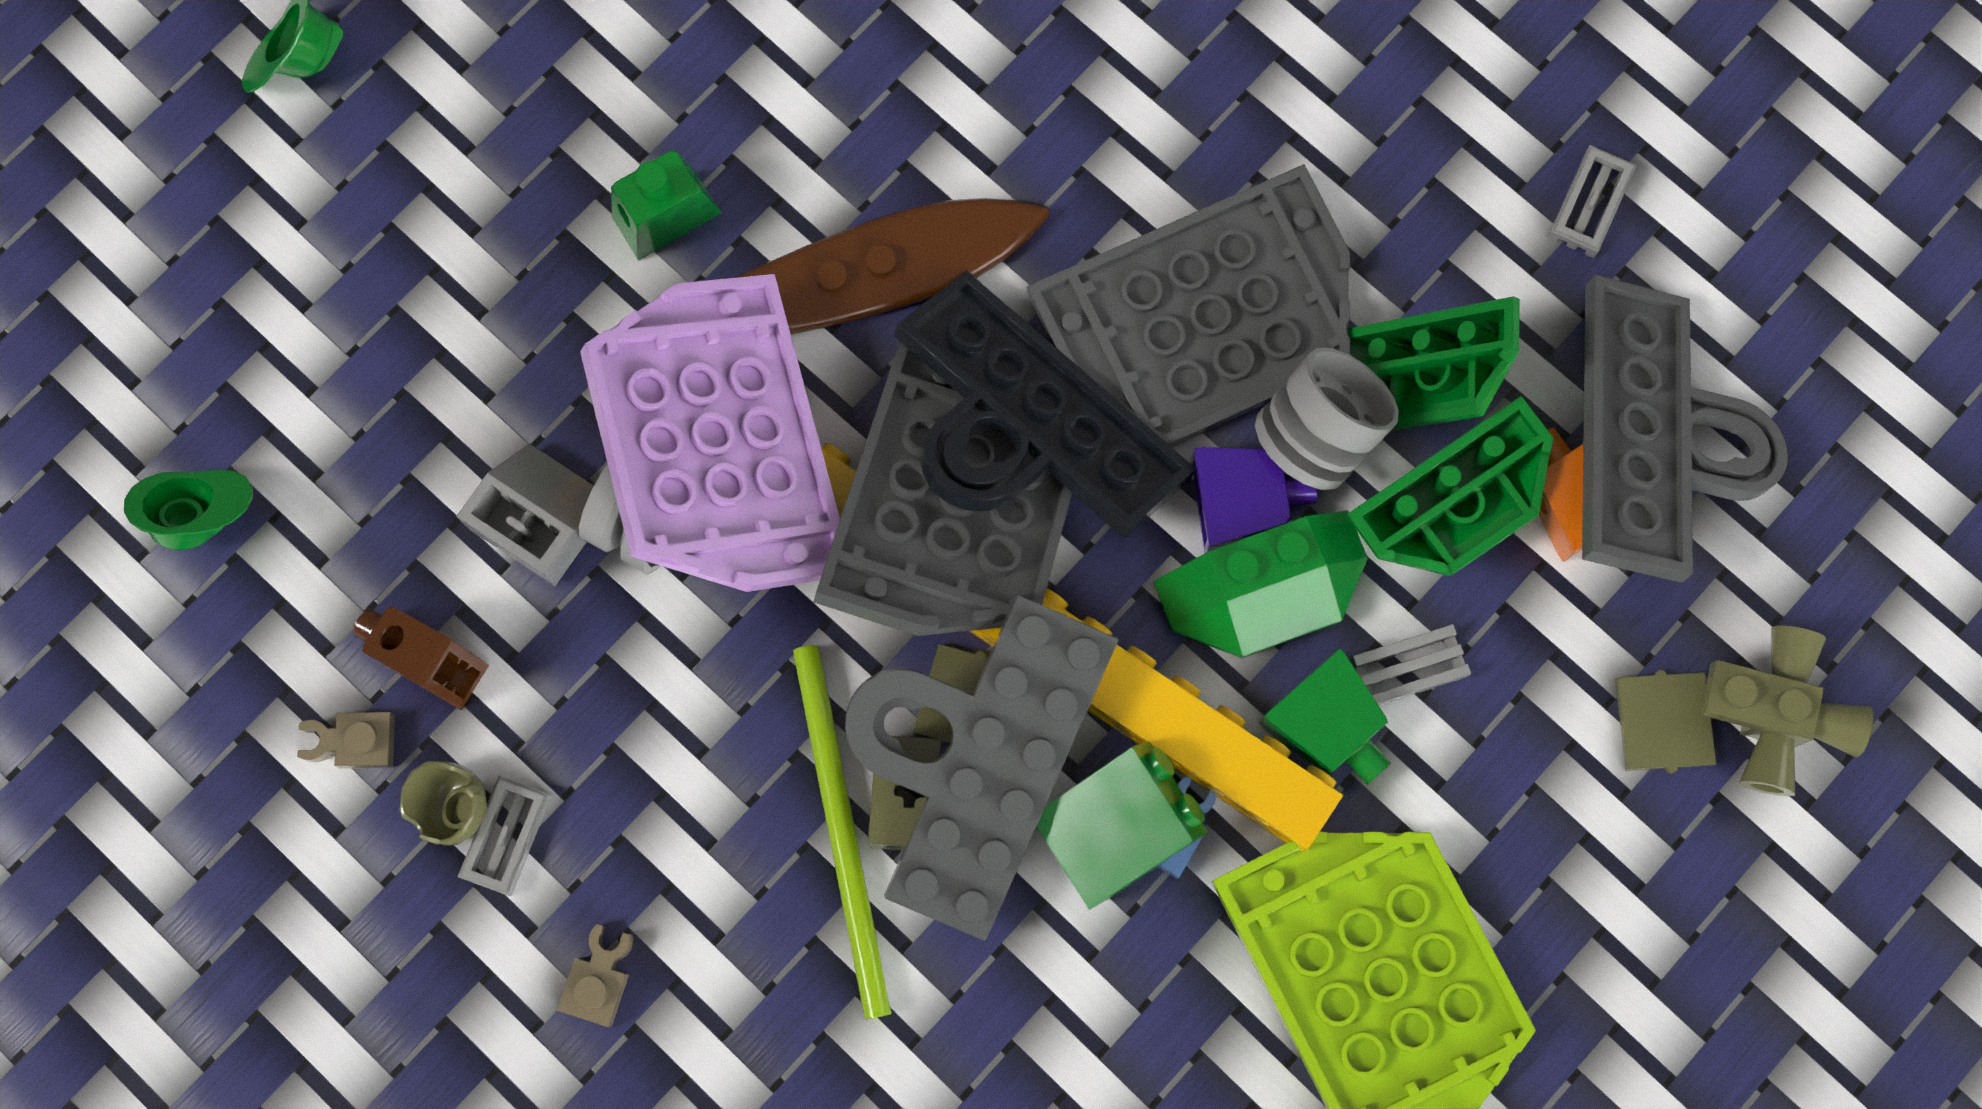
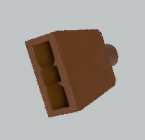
M393 606L388 607L383 614L371 608L365 610L359 616L354 626V635L365 641L362 648L363 653L462 710L489 667L486 662L452 639Z

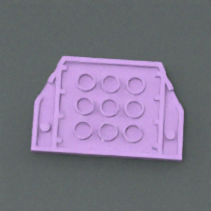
M775 274L676 283L662 292L660 297L639 311L635 310L621 319L619 324L612 329L603 331L585 343L580 354L630 556L745 592L819 581L840 522V517Z

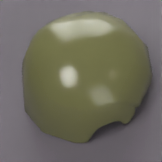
M426 761L410 772L401 788L399 809L401 817L412 823L421 833L419 837L425 841L436 845H459L478 830L487 813L484 785L474 772L463 765L442 761Z

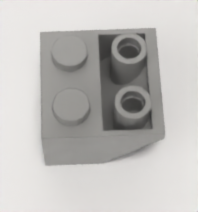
M527 444L485 475L456 517L470 531L553 586H556L586 544V541L579 537V524L583 509L594 486L531 444Z

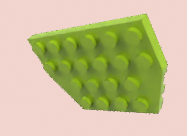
M1319 832L1309 849L1305 852L1301 851L1295 842L1290 841L1211 881L1327 1109H1479L1493 1088L1498 1086L1508 1072L1509 1065L1516 1055L1524 1049L1536 1031L1431 832Z

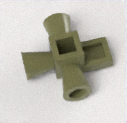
M1794 626L1772 627V674L1720 660L1710 664L1700 715L1741 725L1740 735L1758 739L1739 783L1742 786L1767 794L1794 796L1795 747L1812 741L1814 738L1855 758H1858L1864 752L1873 727L1874 714L1872 707L1867 705L1821 703L1824 688L1807 684L1826 642L1824 635Z

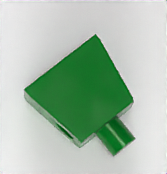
M677 150L669 151L653 161L644 162L637 170L616 181L611 186L612 218L638 261L721 214V210L697 171Z
M1341 649L1336 651L1265 714L1259 722L1266 731L1308 764L1321 769L1328 775L1346 761L1368 785L1391 764L1370 740L1373 735L1388 723V720Z

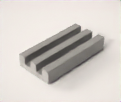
M1589 145L1547 238L1555 242L1558 239L1566 241L1567 247L1574 250L1577 247L1586 250L1585 255L1594 258L1600 250L1637 165ZM1593 162H1599L1602 166L1572 230L1565 226ZM1613 168L1621 173L1592 238L1588 237L1583 233Z
M1453 624L1370 650L1351 658L1353 667L1378 705L1471 675L1468 664L1465 665L1462 657L1464 652L1461 644L1458 645L1455 638L1457 633ZM1441 641L1444 642L1446 649L1371 673L1367 671L1366 665ZM1447 660L1451 661L1453 669L1379 693H1375L1372 685Z
M498 776L487 803V813L473 837L458 877L511 897L552 796ZM508 791L515 793V798L484 874L477 873V867ZM528 798L534 800L502 880H496Z

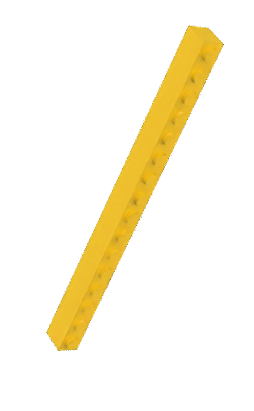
M825 443L821 449L841 519L856 470L848 466L851 459L844 452L832 444ZM1048 588L1046 589L1042 603L1043 606L1112 635V632L1097 620L1086 616L1081 621L1067 612L1065 609L1068 603ZM1001 628L973 630L970 632L993 647ZM1116 645L1087 711L1138 745L1149 741L1153 748L1158 747L1166 754L1175 770L1184 776H1188L1193 782L1208 792H1215L1218 799L1284 843L1293 841L1300 847L1301 851H1307L1343 797L1341 793L1333 789L1337 782L1330 775L1315 766L1309 765L1305 770L1288 759L1291 751L1274 738L1264 735L1260 740L1243 729L1246 721L1229 708L1219 705L1215 710L1198 699L1201 691L1184 678L1174 675L1172 680L1153 669L1157 664L1156 661L1142 650L1130 646L1126 651L1119 645Z

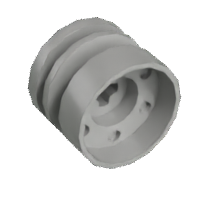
M1316 348L1304 358L1289 376L1287 385L1278 390L1272 396L1271 402L1265 405L1257 414L1255 429L1259 442L1269 457L1285 473L1305 485L1320 490H1333L1342 485L1352 474V471L1364 461L1365 453H1369L1393 429L1398 422L1399 410L1394 396L1384 382L1365 364L1351 355L1333 348Z

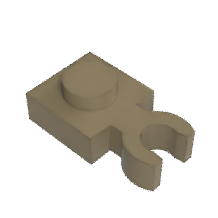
M391 712L337 713L336 728H330L317 720H305L299 723V730L308 733L317 732L320 738L319 744L313 750H298L297 757L303 760L321 762L332 753H335L334 766L340 769L393 768L395 715Z
M596 924L590 932L588 941L589 948L593 953L589 962L574 958L557 1011L605 1027H612L629 978V974L616 971L615 968L617 962L630 953L633 946V935L623 933L618 947L609 951L602 943L606 926Z

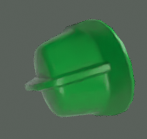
M291 0L281 19L265 36L250 58L242 77V88L247 93L254 92L261 88L275 73L303 78L320 72L331 61L343 37L342 28L339 24L311 6L310 0Z
M232 470L161 472L146 477L131 487L124 499V514L130 524L143 532L149 533L153 541L162 547L176 551L190 550L203 545L212 536L220 532L224 526L239 518L247 510L253 499V487L246 476Z

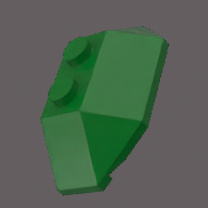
M1512 296L1347 329V335L1350 338V355L1370 368L1384 382L1394 396L1399 414L1398 422L1392 430L1482 417L1485 414L1519 352L1520 299Z
M1520 396L1349 512L1347 518L1377 559L1451 577L1539 516L1553 437L1524 398Z
M1349 510L1299 518L1206 552L1153 581L1171 631L1185 637L1188 636L1239 658H1245L1340 623L1368 559L1357 530L1347 518Z

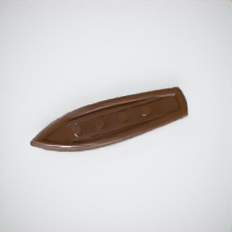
M991 198L948 200L916 206L848 228L769 261L734 278L775 274L790 334L806 332L878 315L930 299L966 270L975 278H978L1006 260L1026 243L1049 218L1050 210L1046 206L1016 200Z

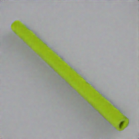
M819 645L803 646L794 649L793 654L864 1018L867 1020L892 1013Z

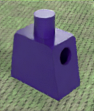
M1198 447L1193 450L1190 463L1196 468L1193 474V482L1204 554L1291 522L1289 507L1317 502L1316 488L1305 485L1290 475L1284 476L1283 470L1269 457L1265 449Z

